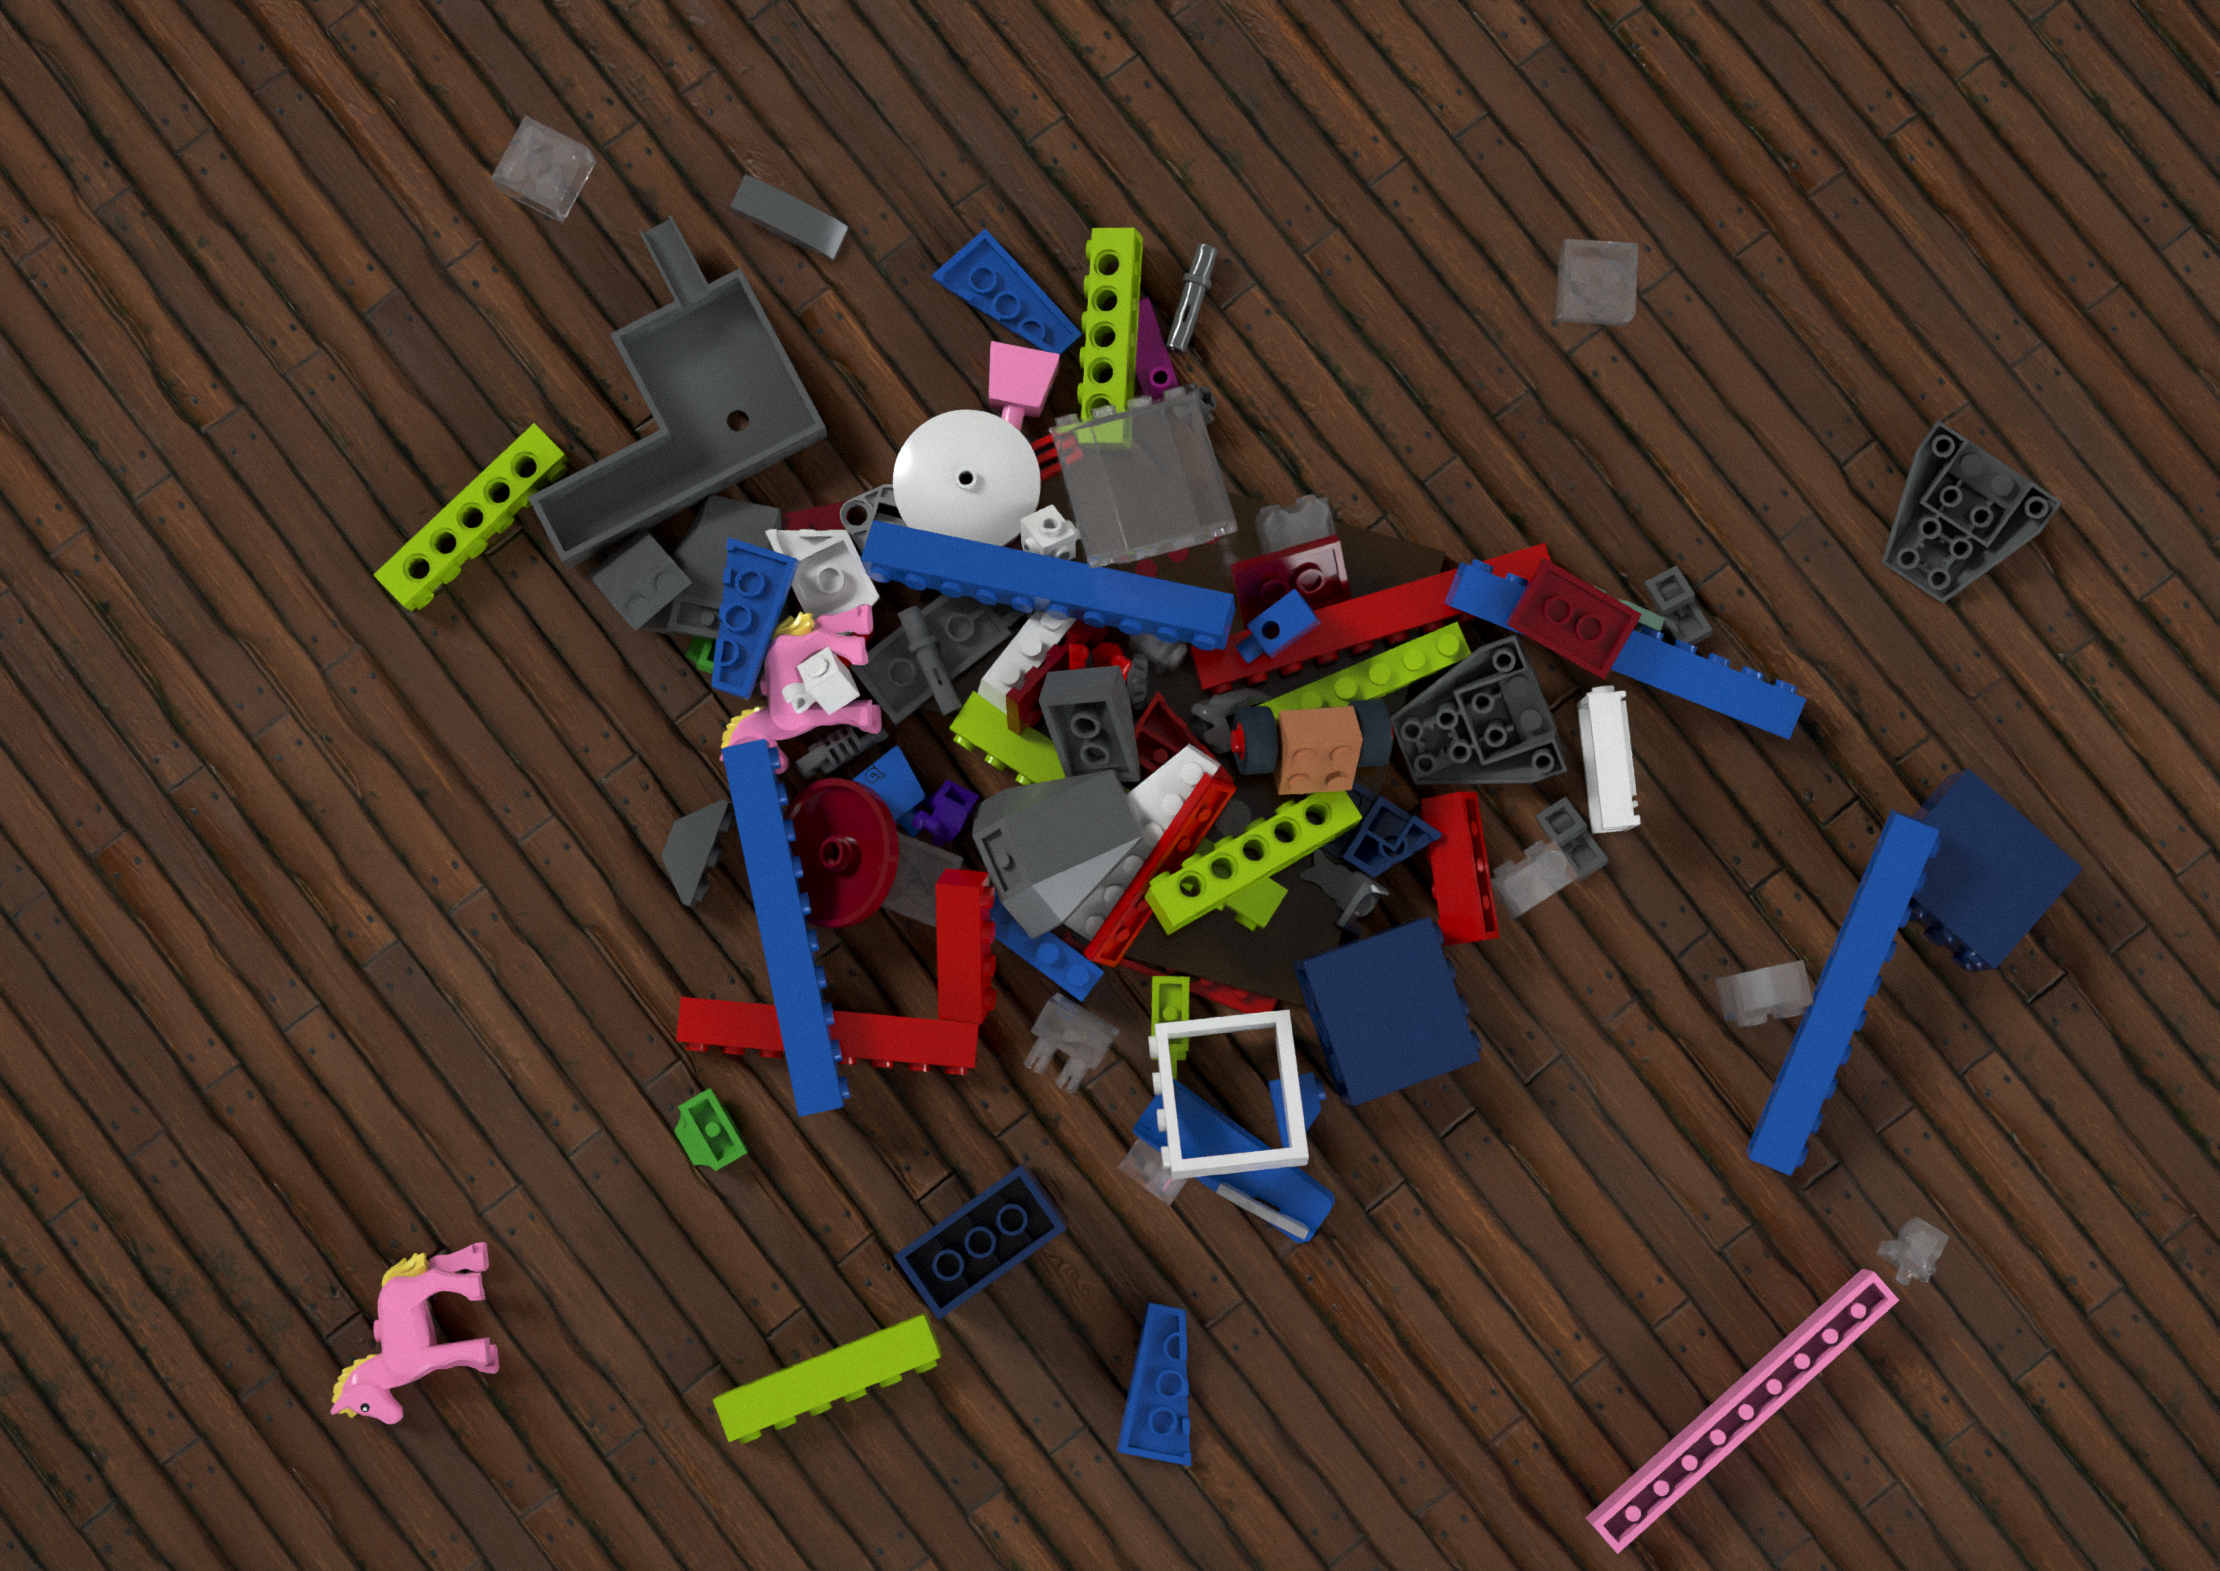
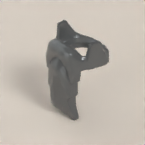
M1254 688L1214 694L1212 699L1203 700L1192 706L1191 713L1196 718L1186 724L1195 738L1200 739L1215 753L1222 754L1232 750L1231 732L1226 717L1234 714L1240 707H1250L1272 700L1273 696Z
M1323 849L1315 850L1313 854L1314 866L1303 870L1299 875L1300 878L1318 884L1322 887L1325 894L1336 899V904L1345 911L1337 924L1361 936L1365 928L1356 920V917H1363L1370 913L1378 902L1380 895L1388 896L1390 891L1357 869L1355 871L1344 862H1336Z

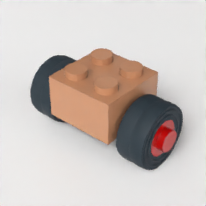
M1382 699L1354 700L1347 707L1279 711L1277 726L1270 707H1240L1235 712L1233 730L1231 731V748L1240 773L1251 775L1273 772L1279 795L1352 790L1356 768L1386 765L1390 759L1393 740V727L1388 708Z

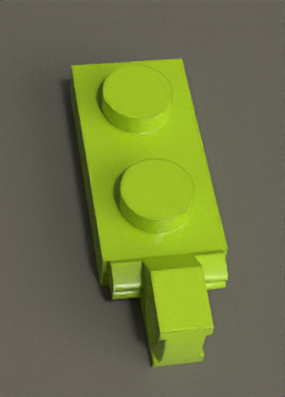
M1152 976L1151 1036H1155V1024L1189 1020L1190 977ZM1189 1037L1168 1039L1172 1078L1177 1079V1060L1186 1061Z

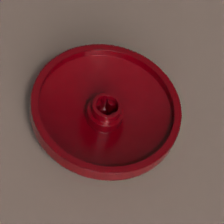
M829 778L817 781L803 789L791 801L784 813L786 820L792 819L797 841L791 842L793 856L800 855L804 877L798 878L801 893L808 892L812 914L806 915L807 922L820 927L845 928L867 919L881 906L887 897L897 872L899 859L898 833L888 806L872 788L849 779Z

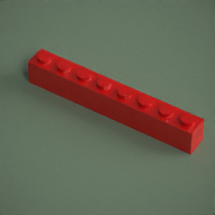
M681 997L676 1042H686L685 1050L708 1052L709 1044L723 1046L722 1053L745 1055V1048L760 1049L759 1057L782 1059V1051L785 1050L775 1005ZM833 1010L835 1024L829 1025L832 1040L839 1039L843 1061L837 1062V1064L856 1065V1058L871 1059V1067L893 1069V1061L908 1062V1070L930 1072V1065L945 1066V1073L967 1075L968 1068H976L980 1024Z

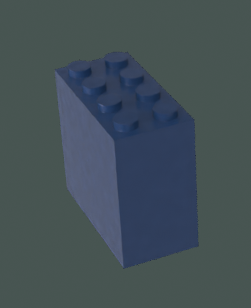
M1968 768L1948 775L1912 816L1935 825L1940 830L1938 836L1942 838L1936 856L1933 859L1928 857L1923 868L1927 876L1919 893L1913 892L1908 906L1912 907L1908 921H1917L1926 929L1923 934L1928 940L1938 947L1944 945L1954 954L1951 957L1952 960L1967 972L1970 970L1973 972L1994 970L2083 868Z
M1430 917L1413 919L1291 963L1341 1104L1356 1106L1480 1061L1478 1051L1482 1050L1480 1039L1475 1029H1469L1465 1017L1469 1014L1467 1002L1462 993L1457 994L1453 983V980L1457 978L1455 968L1450 958H1444L1440 944L1444 943L1441 929L1437 922L1432 923Z
M1023 1162L902 1248L894 1257L934 1315L940 1320L1066 1230L1068 1222L1027 1163Z

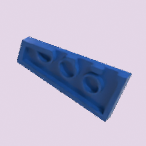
M986 229L981 231L931 275L933 281L1037 350L1060 354L1061 357L1082 338V333Z
M727 537L726 550L728 553L726 568H724L723 573L724 590L722 605L720 604L719 610L720 626L718 639H716L711 687L714 690L749 701L799 561L797 558Z
M1148 1301L1146 1303L1117 1445L1119 1453L1191 1466V1452L1189 1449L1190 1418L1188 1417L1187 1396L1189 1395V1386L1186 1370V1310L1183 1308Z

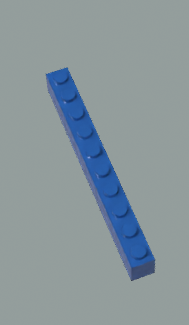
M876 520L872 522L860 559L866 574L878 582L889 583L890 580L902 582L915 590L931 588L953 598H959L961 595L974 597L977 601L986 605H996V603L1011 605L1015 610L1030 613L1032 610L1047 612L1050 617L1058 620L1074 618L1083 620L1085 624L1096 628H1102L1105 625L1117 627L1129 635H1140L1141 633L1155 635L1156 638L1167 643H1176L1177 640L1192 643L1196 648L1205 651H1212L1214 648L1225 650L1236 611L1234 595L1230 593Z
M1473 559L1471 565L1460 562L1444 603L1520 633L1505 623L1523 594L1529 580L1509 572L1505 579L1492 574L1494 566ZM1645 626L1642 627L1641 632L1632 631L1611 667L1613 671L1788 740L1792 735L1806 701V698L1795 694L1798 687L1779 679L1776 680L1775 685L1763 682L1764 674L1746 666H1743L1742 671L1738 672L1728 668L1731 660L1710 653L1708 659L1695 655L1698 647L1678 639L1674 646L1661 641L1663 633Z
M766 739L721 748L798 1117L846 1107L845 1099L851 1098L847 1077H840L837 1062L843 1061L839 1039L832 1040L829 1025L835 1024V1017L831 1002L824 1003L821 989L827 987V979L823 965L817 966L814 951L820 950L815 928L809 930L806 915L812 914L808 892L801 893L798 878L804 877V871L800 855L793 856L791 842L797 841L793 821L792 819L786 820L783 805H788L789 800L785 783L778 784L775 769L781 768L777 746L770 747V743Z
M1891 809L1748 1144L1746 1152L1750 1160L1792 1176L1795 1166L1802 1167L1808 1153V1147L1804 1145L1809 1134L1817 1132L1823 1118V1113L1819 1112L1824 1099L1830 1100L1835 1092L1838 1079L1834 1078L1838 1066L1839 1064L1845 1066L1850 1057L1852 1045L1848 1043L1853 1031L1859 1032L1865 1022L1867 1011L1863 1010L1868 996L1874 997L1882 981V976L1878 975L1883 962L1889 963L1895 952L1897 942L1893 941L1896 931L1898 927L1904 928L1909 920L1912 907H1909L1908 903L1913 892L1919 893L1924 885L1927 873L1923 871L1926 861L1928 857L1933 859L1936 856L1941 845L1942 838L1938 836L1940 830L1935 825Z

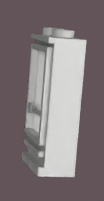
M1614 686L1592 688V692L1586 693V696L1577 703L1591 834L1628 831L1641 825L1640 815L1634 816L1633 808L1637 807L1638 803L1637 801H1632V797L1637 794L1626 700L1621 701L1626 697V692H1615Z

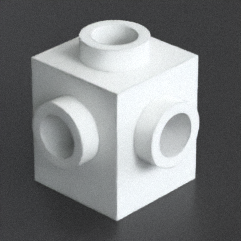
M1053 504L1021 519V544L1024 551L1065 560H1071L1076 557V541L1078 540L1076 528L1071 521H1065Z

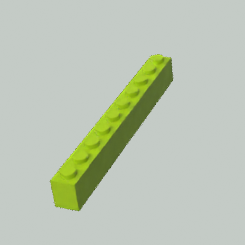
M975 691L972 692L949 728L951 733L956 735L953 739L956 744L969 752H972L974 747L987 755L984 761L1003 772L1005 767L1018 774L1015 781L1022 786L1066 778L1052 740L1029 726L1020 736L1008 729L1007 715ZM1122 785L1126 794L1131 791ZM1204 837L1191 856L1197 853H1201L1202 857L1215 851L1213 849L1215 843ZM1215 865L1211 867L1213 874L1217 878H1229V873L1223 866ZM1267 878L1218 906L1216 909L1222 911L1226 906L1237 913L1234 920L1244 927L1254 931L1257 926L1263 930L1288 890ZM1189 883L1180 885L1188 891H1191L1193 885Z

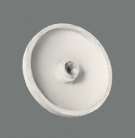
M955 410L928 420L918 427L906 440L895 463L893 473L895 502L904 523L910 528L1006 547L1021 535V519L1036 512L1040 498V470L1031 445L1012 424L984 411ZM965 474H970L971 479H973L968 485H963L959 481L963 479Z

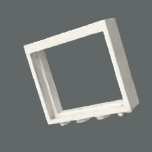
M1290 1010L1155 1024V1036H1148L1150 1059L1158 1058L1159 1072L1152 1073L1155 1095H1162L1163 1109H1157L1159 1132H1166L1168 1146L1161 1147L1163 1169L1170 1168L1172 1180L1307 1165L1309 1155ZM1274 1028L1289 1148L1182 1159L1168 1039Z

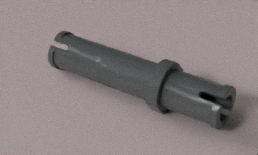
M1201 243L1198 244L1190 271L1184 274L1183 283L1185 286L1165 346L1169 351L1178 354L1186 353L1205 292L1209 291L1212 285L1209 279L1218 254V249ZM1189 310L1187 320L1183 322L1186 311Z
M918 606L910 607L898 613V617L910 642L908 649L910 653H915L943 716L963 708L949 673L936 648L935 634H930ZM934 670L937 671L941 679L942 685H939L934 675Z

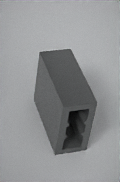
M644 527L588 574L612 606L635 631L692 583Z

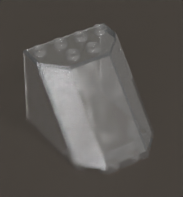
M1180 386L1163 391L1164 398L1152 401L1151 396L1145 395L1127 400L1128 407L1116 410L1115 405L1109 404L1091 409L1092 416L1078 419L1077 413L1055 418L1057 425L1049 427L1073 525L1078 535L1077 541L1080 553L1089 568L1102 567L1112 563L1133 562L1214 540L1215 537L1238 531L1233 510L1194 391L1186 392L1185 387Z

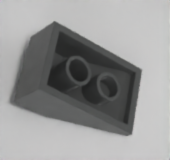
M1120 666L1047 672L1039 704L1065 777L1115 770L1121 783L1140 781L1141 771L1130 698Z

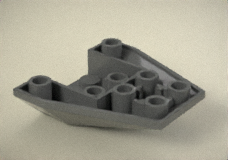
M1937 420L1915 451L1881 563L1941 603H1944L2037 536L2060 507L2062 501Z
M709 495L671 557L692 583L645 622L641 629L678 637V633L716 641L719 635L720 604L722 605L724 590L723 573L724 568H726L728 553L726 550L727 537L774 551L765 531L769 529L783 530L781 509ZM789 592L777 625L791 615Z
M1516 634L1479 647L1390 715L1394 733L1415 785L1533 783L1568 770L1553 715L1531 658Z
M1115 770L1007 788L974 807L972 836L998 897L1031 939H1036L1065 923L1145 837Z

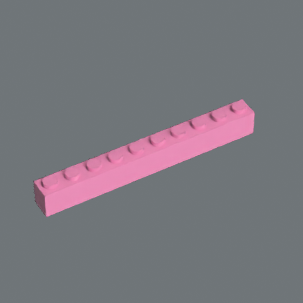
M1860 1270L1585 1519L1618 1554L1894 1306L1899 1299L1874 1271Z

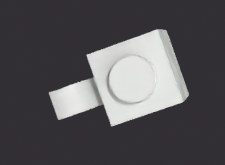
M829 646L797 666L804 683L789 684L781 691L785 701L792 703L797 714L806 711L810 705L817 701L830 715L860 696L850 671Z

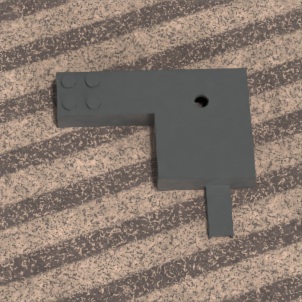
M672 215L668 216L669 220L645 232L640 230L639 233L675 301L610 334L660 430L528 497L561 562L568 570L633 537L643 527L647 530L707 499L709 495H715L828 437L821 417L742 269L739 268L708 284ZM734 412H743L749 418L748 426L742 431H733L728 426V418Z

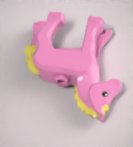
M861 605L839 614H824L815 621L812 619L811 612L806 614L799 612L796 618L790 615L786 620L776 625L764 658L765 673L761 675L760 680L761 692L764 696H767L768 706H756L754 709H746L742 711V715L733 717L731 723L726 726L728 730L723 732L721 748L766 739L770 743V747L777 746L781 768L775 769L777 775L788 769L789 761L788 757L779 748L776 740L788 739L804 734L817 726L850 724L860 728L862 731L878 734L882 728L881 709L879 704L872 705V699L851 701L830 715L816 701L806 711L797 714L792 703H787L781 692L789 684L804 683L797 666L828 646L835 654L850 660L853 665H866L868 663V654L865 648V638L841 636L837 633L853 631L857 634H870L873 630L871 605ZM721 754L719 759L721 762L724 761L723 754Z
M486 1242L472 1244L449 1255L434 1256L429 1262L426 1259V1253L419 1255L414 1253L411 1259L407 1261L406 1258H403L385 1273L382 1280V1290L378 1298L379 1320L374 1321V1337L377 1343L381 1342L382 1353L370 1354L366 1358L357 1359L354 1361V1365L342 1370L343 1374L337 1378L339 1382L333 1386V1393L335 1395L332 1398V1402L335 1404L330 1412L332 1415L346 1412L350 1418H353L358 1413L362 1416L377 1418L386 1424H395L403 1417V1407L393 1398L389 1389L414 1382L434 1370L449 1369L455 1366H468L476 1368L480 1372L493 1374L499 1371L498 1349L496 1344L490 1345L489 1337L437 1345L434 1323L427 1303V1299L440 1291L460 1293L470 1301L485 1300L481 1272L486 1271L489 1267ZM469 1269L477 1273L457 1274L455 1272Z

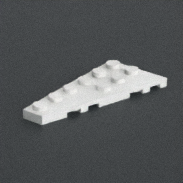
M1188 744L1152 775L1126 794L1145 837L1063 924L1089 941L1093 939L1204 773L1207 772L1215 775L1221 765L1219 762Z

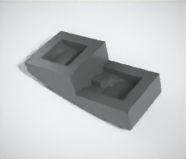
M1677 565L1644 582V586L1658 615L1665 618L1663 624L1674 643L1678 639L1690 645H1695L1712 636L1713 629L1694 601L1695 593Z
M1566 796L1535 816L1549 843L1577 883L1608 863V858L1589 834L1586 823Z

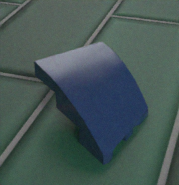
M1354 781L1352 790L1345 791L1361 814L1362 819L1354 829L1322 846L1321 849L1374 878L1431 842L1436 841L1441 837L1442 833L1415 815L1408 814L1384 797L1375 795ZM1320 816L1317 818L1314 825L1322 824Z

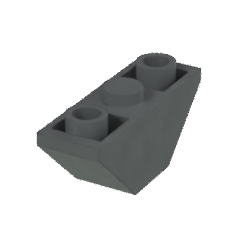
M723 799L674 821L661 855L682 904L695 908L697 902L703 903L710 885V882L705 881L710 867L716 868L723 851V847L718 846L723 832L727 834L730 832L735 820V812L731 811L733 804Z

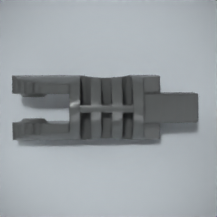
M846 724L841 729L834 731L808 747L810 753L796 762L797 769L804 780L820 772L827 775L839 766L854 759L857 755L884 741L889 735L884 728H881L878 734L869 733L863 738L858 739L856 734L862 730L856 726Z

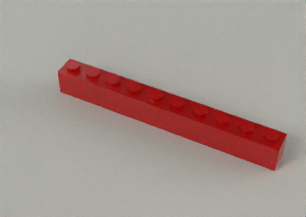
M1542 543L1481 562L1494 566L1492 574L1505 579L1509 572L1530 581L1543 558L1550 562L1551 560L1546 544ZM1457 569L1314 610L1313 612L1321 621V624L1273 658L1264 652L1249 664L1244 660L1235 645L1252 634L1250 629L1229 635L1225 650L1214 648L1212 651H1205L1191 646L1190 655L1202 694L1211 692L1213 697L1214 694L1233 691L1232 685L1246 681L1247 686H1254L1268 681L1267 675L1281 671L1283 676H1288L1303 671V664L1317 660L1318 666L1329 664L1339 660L1338 654L1352 650L1353 655L1363 654L1374 650V643L1387 640L1389 645H1393L1410 639L1408 633L1423 630L1424 635L1445 627L1444 623L1458 619L1459 624H1465L1477 620L1479 617L1444 603L1457 572ZM1273 624L1267 629V637L1269 639H1274L1280 633L1278 624Z

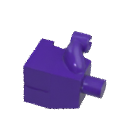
M946 780L938 792H933L927 800L926 807L934 810L933 814L928 815L927 812L921 810L916 814L911 825L918 830L927 828L928 832L933 834L932 842L937 846H944L947 841L951 842L972 815L980 795Z

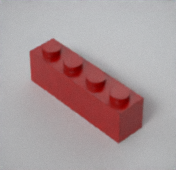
M1456 792L1421 799L1420 819L1442 833L1439 839L1427 845L1426 857L1432 867L1434 880L1432 883V895L1438 906L1439 919L1437 924L1444 938V946L1500 938L1477 792Z
M946 868L935 883L938 1019L982 1024L988 1012L993 1011L996 1004V989L991 988V977L995 973L996 957L991 955L990 945L994 941L996 929L995 922L990 921V909L993 908L995 901V888L990 886L988 872Z

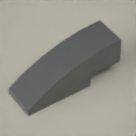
M746 174L730 206L735 216L766 228L768 233L833 261L849 230L848 226L815 207Z

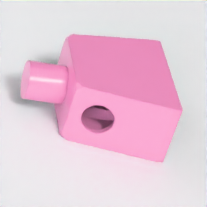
M991 341L989 408L1002 411L1001 418L1012 424L1019 431H1021L1024 416L1039 418L1059 371L1060 354Z

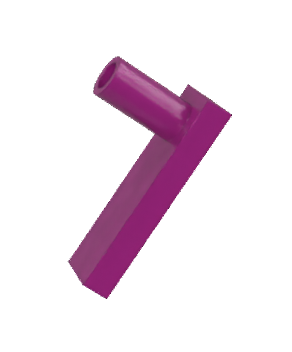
M1149 297L1139 301L1135 374L1148 413L1171 406L1173 402L1178 400L1174 395V391L1179 389Z

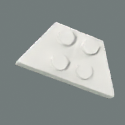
M769 529L765 531L775 552L798 559L799 565L791 586L804 613H812L813 621L824 614H839L865 604H870L873 607L880 598L869 575L865 572L860 560L861 558L847 530ZM845 631L837 634L841 636H851L853 631Z

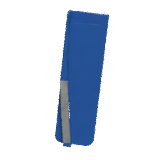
M1173 1078L1182 1159L1273 1150ZM1156 1095L1134 1125L1132 1131L1137 1137L1161 1153V1147L1168 1146L1166 1132H1159L1157 1109H1163L1162 1095ZM1297 1166L1194 1177L1215 1193L1263 1218L1297 1243L1310 1241L1335 1203L1334 1194ZM1257 1196L1265 1200L1266 1202L1280 1208V1211L1277 1212L1274 1209L1260 1203L1259 1201H1256L1254 1198Z

